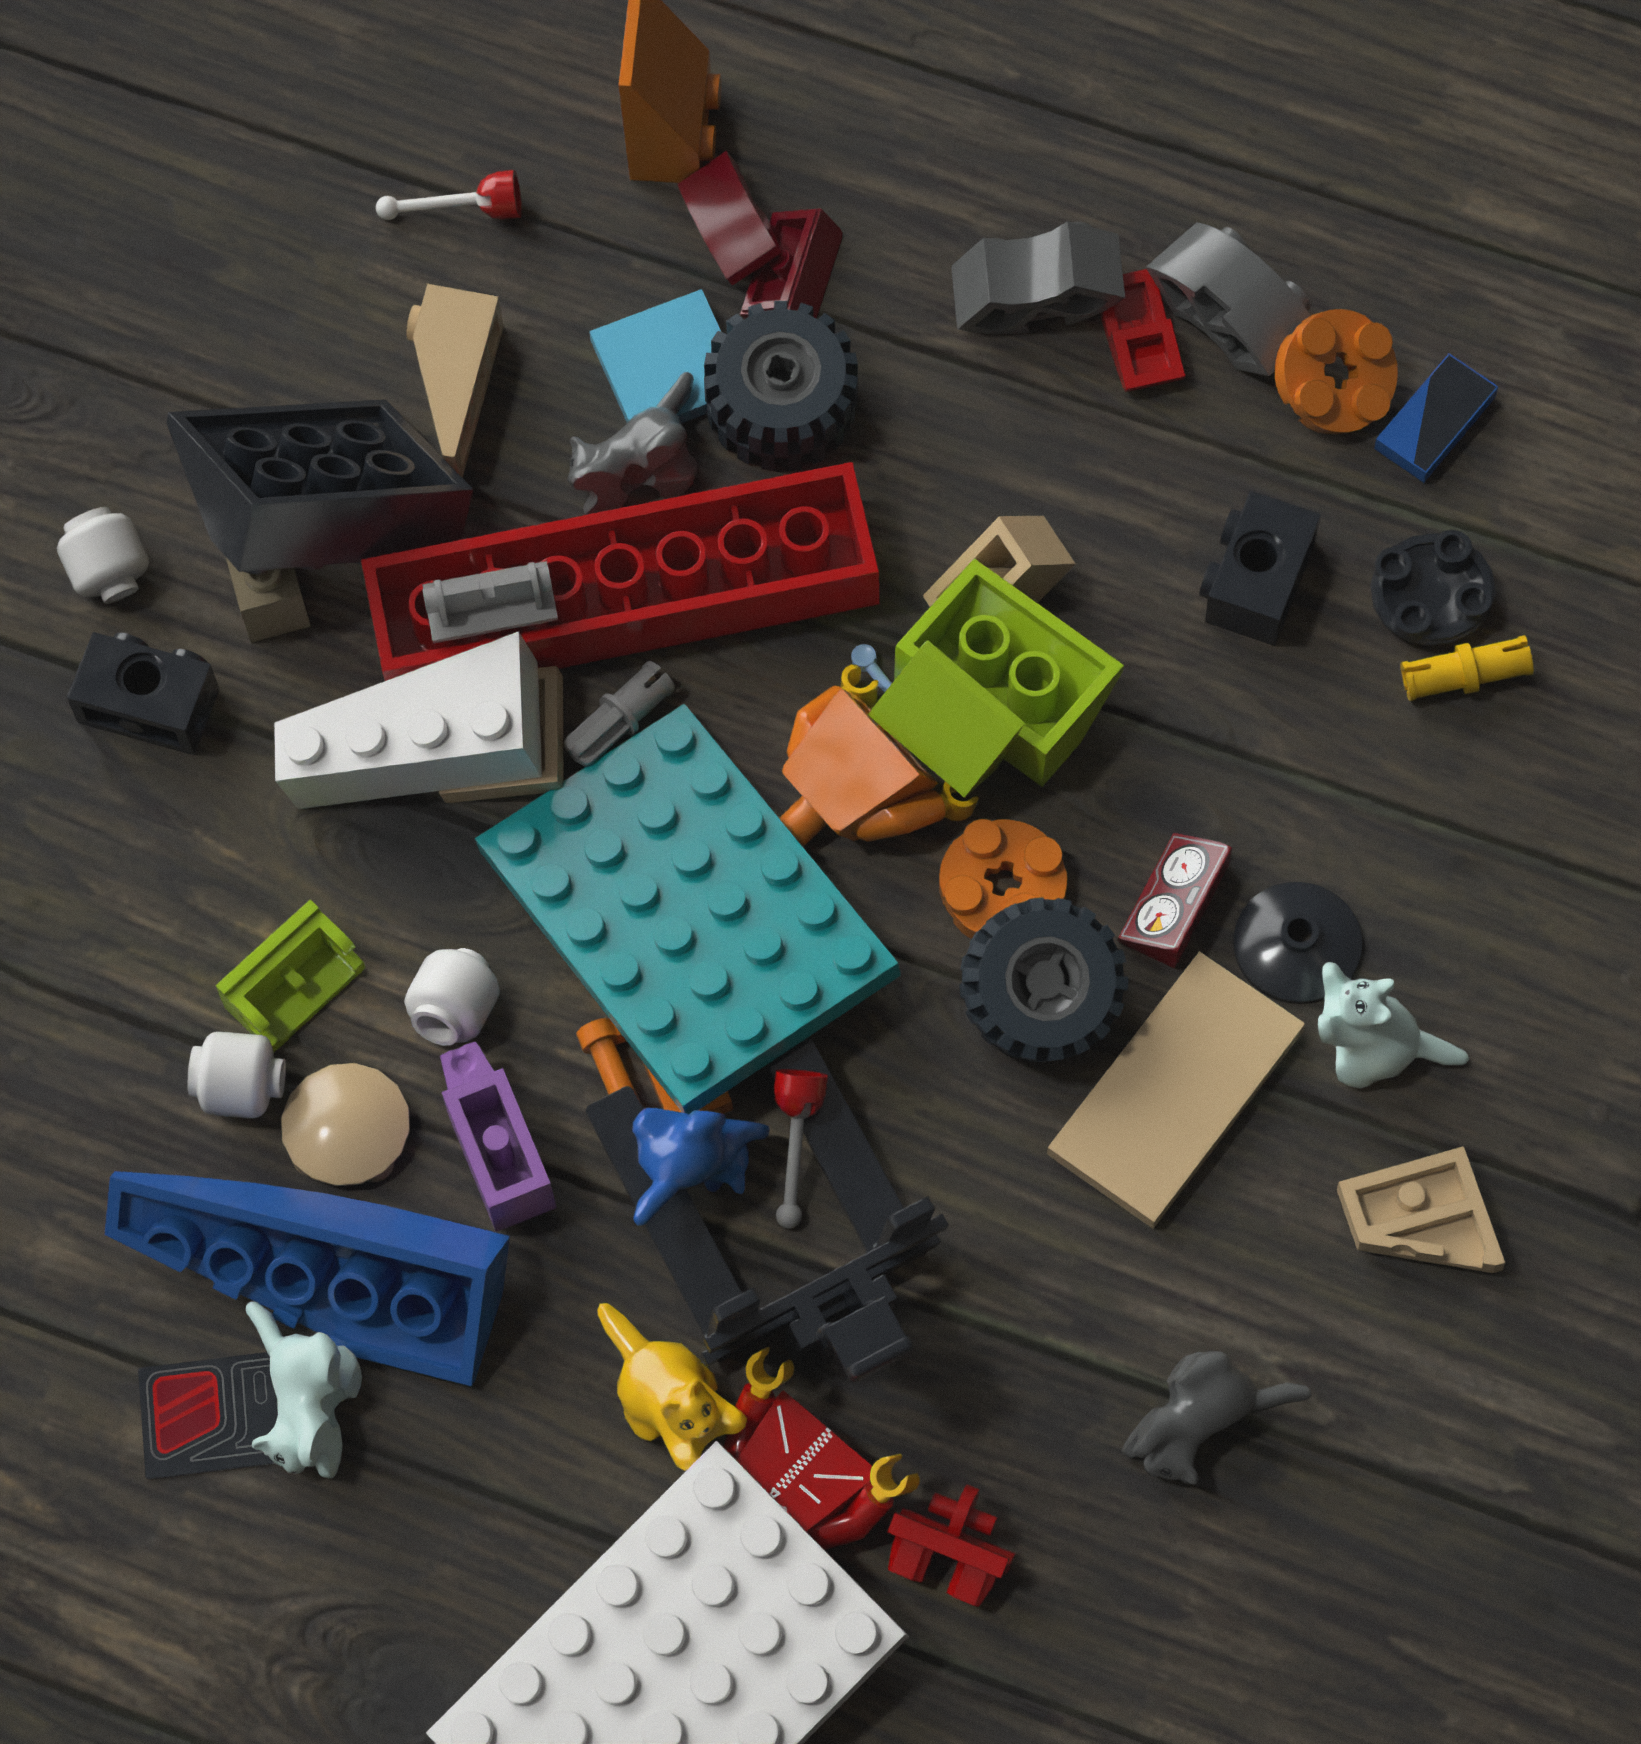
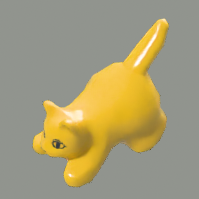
M607 1303L599 1305L597 1312L602 1326L624 1359L617 1382V1394L624 1408L625 1419L638 1437L643 1440L652 1441L661 1435L675 1465L685 1471L701 1457L704 1447L711 1440L724 1434H736L745 1428L747 1423L746 1416L742 1411L715 1392L718 1387L714 1373L682 1343L649 1341L612 1305Z

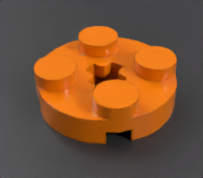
M1334 309L1309 316L1301 321L1302 323L1296 327L1292 334L1286 336L1279 347L1275 361L1276 387L1284 404L1291 405L1294 412L1302 418L1298 421L1304 426L1323 434H1342L1360 430L1387 414L1391 404L1390 401L1396 390L1398 366L1395 352L1392 348V336L1384 325L1372 322L1365 315L1355 311ZM1336 356L1340 357L1343 360V364L1348 368V379L1343 380L1341 389L1335 388L1334 378L1325 376L1324 371L1325 365L1334 363Z
M979 819L973 821L966 827L964 833L952 842L941 863L939 892L943 906L945 904L947 912L953 917L955 926L970 939L983 927L987 920L1015 903L1041 897L1049 900L1057 898L1066 899L1067 872L1062 860L1060 846L1054 839L1047 837L1039 829L1020 821L997 819L994 821ZM1000 870H1007L1013 873V879L1021 882L1019 889L1008 888L1004 896L993 893V883L986 879L990 874H998Z

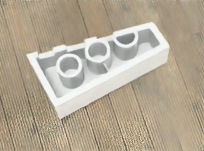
M519 631L274 723L275 781L297 809L542 777L538 662Z

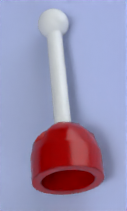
M516 170L497 171L483 178L476 192L400 201H397L392 196H384L378 200L376 212L382 219L391 220L401 212L477 204L491 218L502 220L521 218L522 200L519 179Z

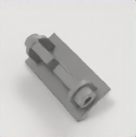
M547 561L540 563L531 562L524 566L443 581L439 579L434 580L432 583L422 584L433 643L558 620Z

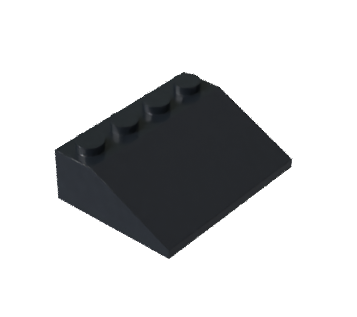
M386 399L168 412L166 424L209 537L239 572L263 574L269 569L300 567L315 570L330 564L356 563L362 565V559L462 540L473 493L472 487Z

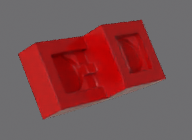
M1147 269L1123 274L1125 298L1113 307L1100 313L1124 391L1129 392L1183 380L1185 373L1171 318H1166L1159 288Z

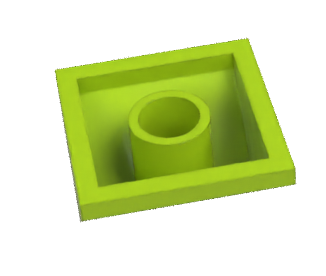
M928 640L920 647L867 714L963 797H966L999 767L1025 725L1024 721Z

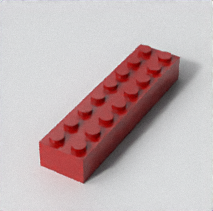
M853 462L361 560L385 681L518 631L536 658L538 668L557 666L560 669L880 604L879 571ZM547 561L558 620L433 643L422 584L432 583L434 580L439 579L443 581L524 566L531 562L540 563Z

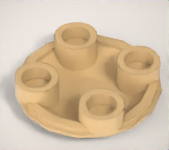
M357 1063L329 1065L307 1076L290 1094L281 1117L282 1142L295 1169L313 1180L333 1186L358 1185L367 1181L379 1182L387 1178L393 1171L394 1162L402 1154L410 1132L409 1107L398 1085L381 1071Z

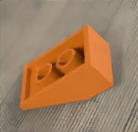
M628 0L618 86L630 180L680 183L702 168L703 161L710 162L715 157L716 126L707 125L709 110H719L721 74L711 73L709 49L662 0Z

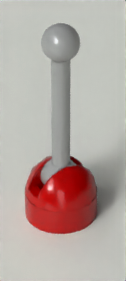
M780 1069L776 1070L775 1101L781 1110L791 1118L784 1204L776 1212L777 1222L787 1229L798 1226L802 1219L801 1209L797 1206L804 1119L814 1115L823 1106L827 1092L828 1075L815 1071Z

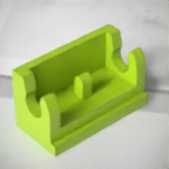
M309 900L216 985L224 1008L251 1034L266 1036L271 1042L274 1053L366 967L360 957L353 951L356 947L353 942L320 911L319 907L312 900Z

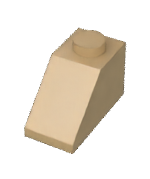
M999 516L930 587L923 597L931 607L975 558L1038 603L1076 563L1044 516Z

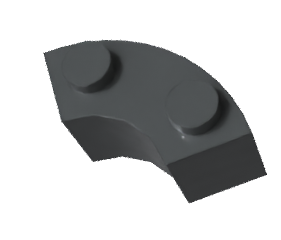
M1067 221L1050 232L1031 238L1013 240L982 238L951 266L957 330L983 334L1030 333L1029 322L1059 316L1064 317L1066 325H1070L1100 314L1125 298L1118 233L1093 228L1085 222Z
M1196 222L1146 266L1173 314L1190 321L1205 332L1224 352L1235 369L1270 376L1275 371L1277 352L1287 335L1294 332L1296 327L1302 323L1301 321L1311 316L1309 313L1311 302L1306 293L1294 282H1284L1269 265L1248 248L1244 239L1229 227H1224L1220 231L1209 225Z

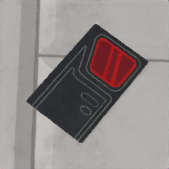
M267 1352L139 1368L145 1477L147 1479L275 1464L263 1451L252 1447L254 1439L267 1435L274 1428L278 1417L277 1397L270 1375V1356Z

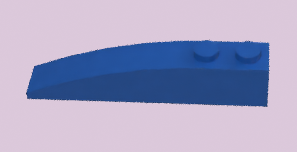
M115 1171L110 1176L105 1224L106 1236L178 1272L183 1271L186 1267L214 1282L213 1289L235 1300L240 1295H243L273 1310L272 1316L275 1320L293 1329L299 1323L317 1333L327 1334L335 1342L336 1346H345L357 1358L472 1386L475 1382L503 1295L510 1236L386 1205L259 1183Z

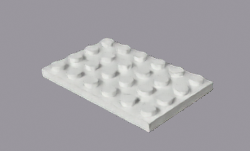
M715 1441L426 1734L436 1744H804L909 1636L719 1442Z

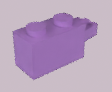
M476 1042L442 1054L440 1058L448 1089L442 1092L449 1119L495 1232L557 1208L551 1183L503 1068L494 1071Z

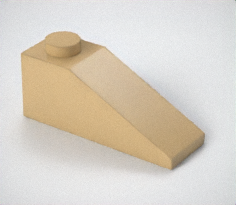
M427 284L422 305H413L407 324V340L413 341L442 458L463 477L504 327L498 296Z

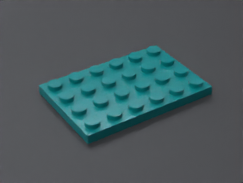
M685 704L611 750L592 765L585 767L563 781L562 788L549 790L475 838L479 851L682 1113L691 1114L693 1110L698 1111L901 976L899 964Z

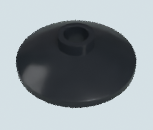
M1287 882L1261 891L1247 903L1236 923L1233 946L1235 958L1241 972L1258 991L1277 1001L1291 1004H1307L1325 999L1322 974L1325 963H1336L1346 977L1352 978L1361 957L1362 935L1354 913L1339 896L1315 884ZM1295 926L1304 927L1310 932L1311 938L1305 942H1296L1289 937L1288 930Z

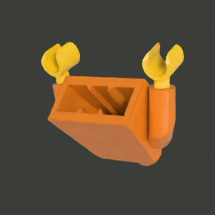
M851 664L845 667L841 676V687H830L798 710L786 751L789 759L783 765L782 773L802 796L779 819L802 846H805L827 824L842 837L852 841L861 839L871 842L914 832L939 822L944 817L952 821L966 820L972 815L979 797H972L968 801H958L951 795V793H956L957 791L947 782L944 783L941 793L932 790L938 782L905 746L867 715L877 701L878 680H873L867 687L856 688L855 686L861 679V667Z

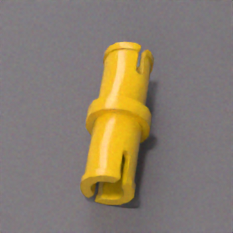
M1525 635L1519 636L1517 639L1471 648L1469 643L1455 646V652L1412 662L1404 661L1400 665L1405 690H1408L1406 694L1409 701L1463 688L1465 694L1479 691L1480 684L1521 675H1533L1534 673L1531 650Z

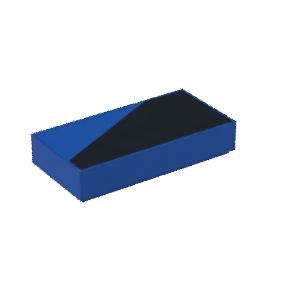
M1448 353L1376 438L1374 449L1424 483L1496 398L1498 386Z

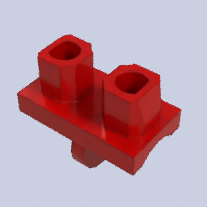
M968 1484L965 1486L958 1501L936 1492L933 1495L928 1511L949 1519V1526L903 1508L900 1513H894L888 1529V1533L896 1535L892 1544L888 1565L890 1572L922 1583L925 1580L935 1552H938L958 1561L946 1593L977 1607L983 1604L994 1587L997 1578H1002L1009 1572L1016 1553L965 1533L968 1527L991 1536L998 1517L975 1508L980 1489Z

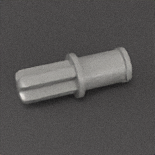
M651 661L646 662L642 669L613 695L604 694L599 699L600 707L565 738L563 745L569 756L576 763L584 767L590 766L625 734L634 735L639 730L638 722L666 696H670L675 691L673 681L666 672L656 681L655 675L661 669L659 665Z

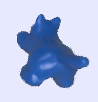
M644 1108L634 1120L632 1131L638 1144V1163L653 1182L651 1187L637 1202L633 1216L634 1222L638 1226L647 1224L678 1190L690 1188L701 1183H705L707 1190L710 1192H716L723 1183L731 1186L735 1193L742 1194L745 1190L744 1175L749 1163L747 1143L768 1137L769 1126L749 1121L726 1119V1115L716 1112L693 1110L691 1114L658 1108Z

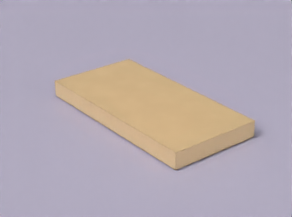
M1199 951L1048 1146L1047 1155L1154 1229L1303 1033L1305 1023Z

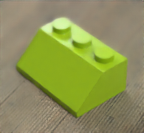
M974 558L895 646L894 680L927 640L930 641L1025 722V725L1005 755L1004 760L1043 787L1082 742L1121 676L1124 665Z

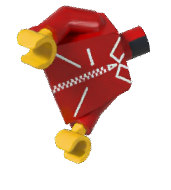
M770 1347L760 1350L752 1355L747 1362L746 1377L749 1383L745 1384L735 1405L746 1416L747 1423L740 1432L725 1435L724 1448L824 1550L862 1540L893 1506V1497L908 1494L917 1489L920 1484L918 1473L906 1476L897 1485L892 1479L891 1471L894 1464L901 1460L902 1454L882 1457L872 1466L784 1390L775 1399V1394L772 1390L784 1384L792 1377L794 1365L790 1359L785 1361L780 1366L777 1377H771L765 1372L763 1367L764 1358L769 1353Z

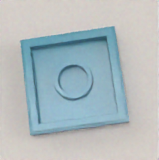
M702 289L589 331L593 348L627 423L634 415L649 407H656L684 372L691 373L694 381L689 399L677 413L681 423L707 414L704 390V362L706 353H711V340L716 332H721Z

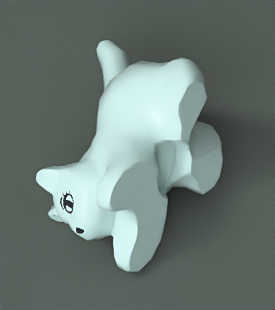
M1327 962L1324 964L1322 974L1325 1005L1323 1013L1318 1018V1031L1323 1043L1336 1046V1074L1341 1083L1355 1088L1370 1086L1376 1081L1398 1076L1415 1058H1424L1442 1065H1464L1468 1062L1469 1056L1464 1050L1420 1030L1416 1019L1396 998L1388 996L1394 988V980L1380 979L1373 981L1364 978L1351 980L1344 975L1336 963Z
M250 1302L246 1305V1313L256 1326L270 1356V1375L278 1404V1417L274 1428L267 1435L254 1439L252 1447L263 1451L275 1464L282 1466L288 1473L298 1474L306 1466L313 1467L315 1465L320 1476L331 1479L337 1474L342 1453L341 1431L334 1411L341 1401L357 1397L362 1381L361 1368L357 1358L345 1346H336L335 1342L322 1332H318L310 1337L300 1334L283 1337L271 1312L258 1302Z

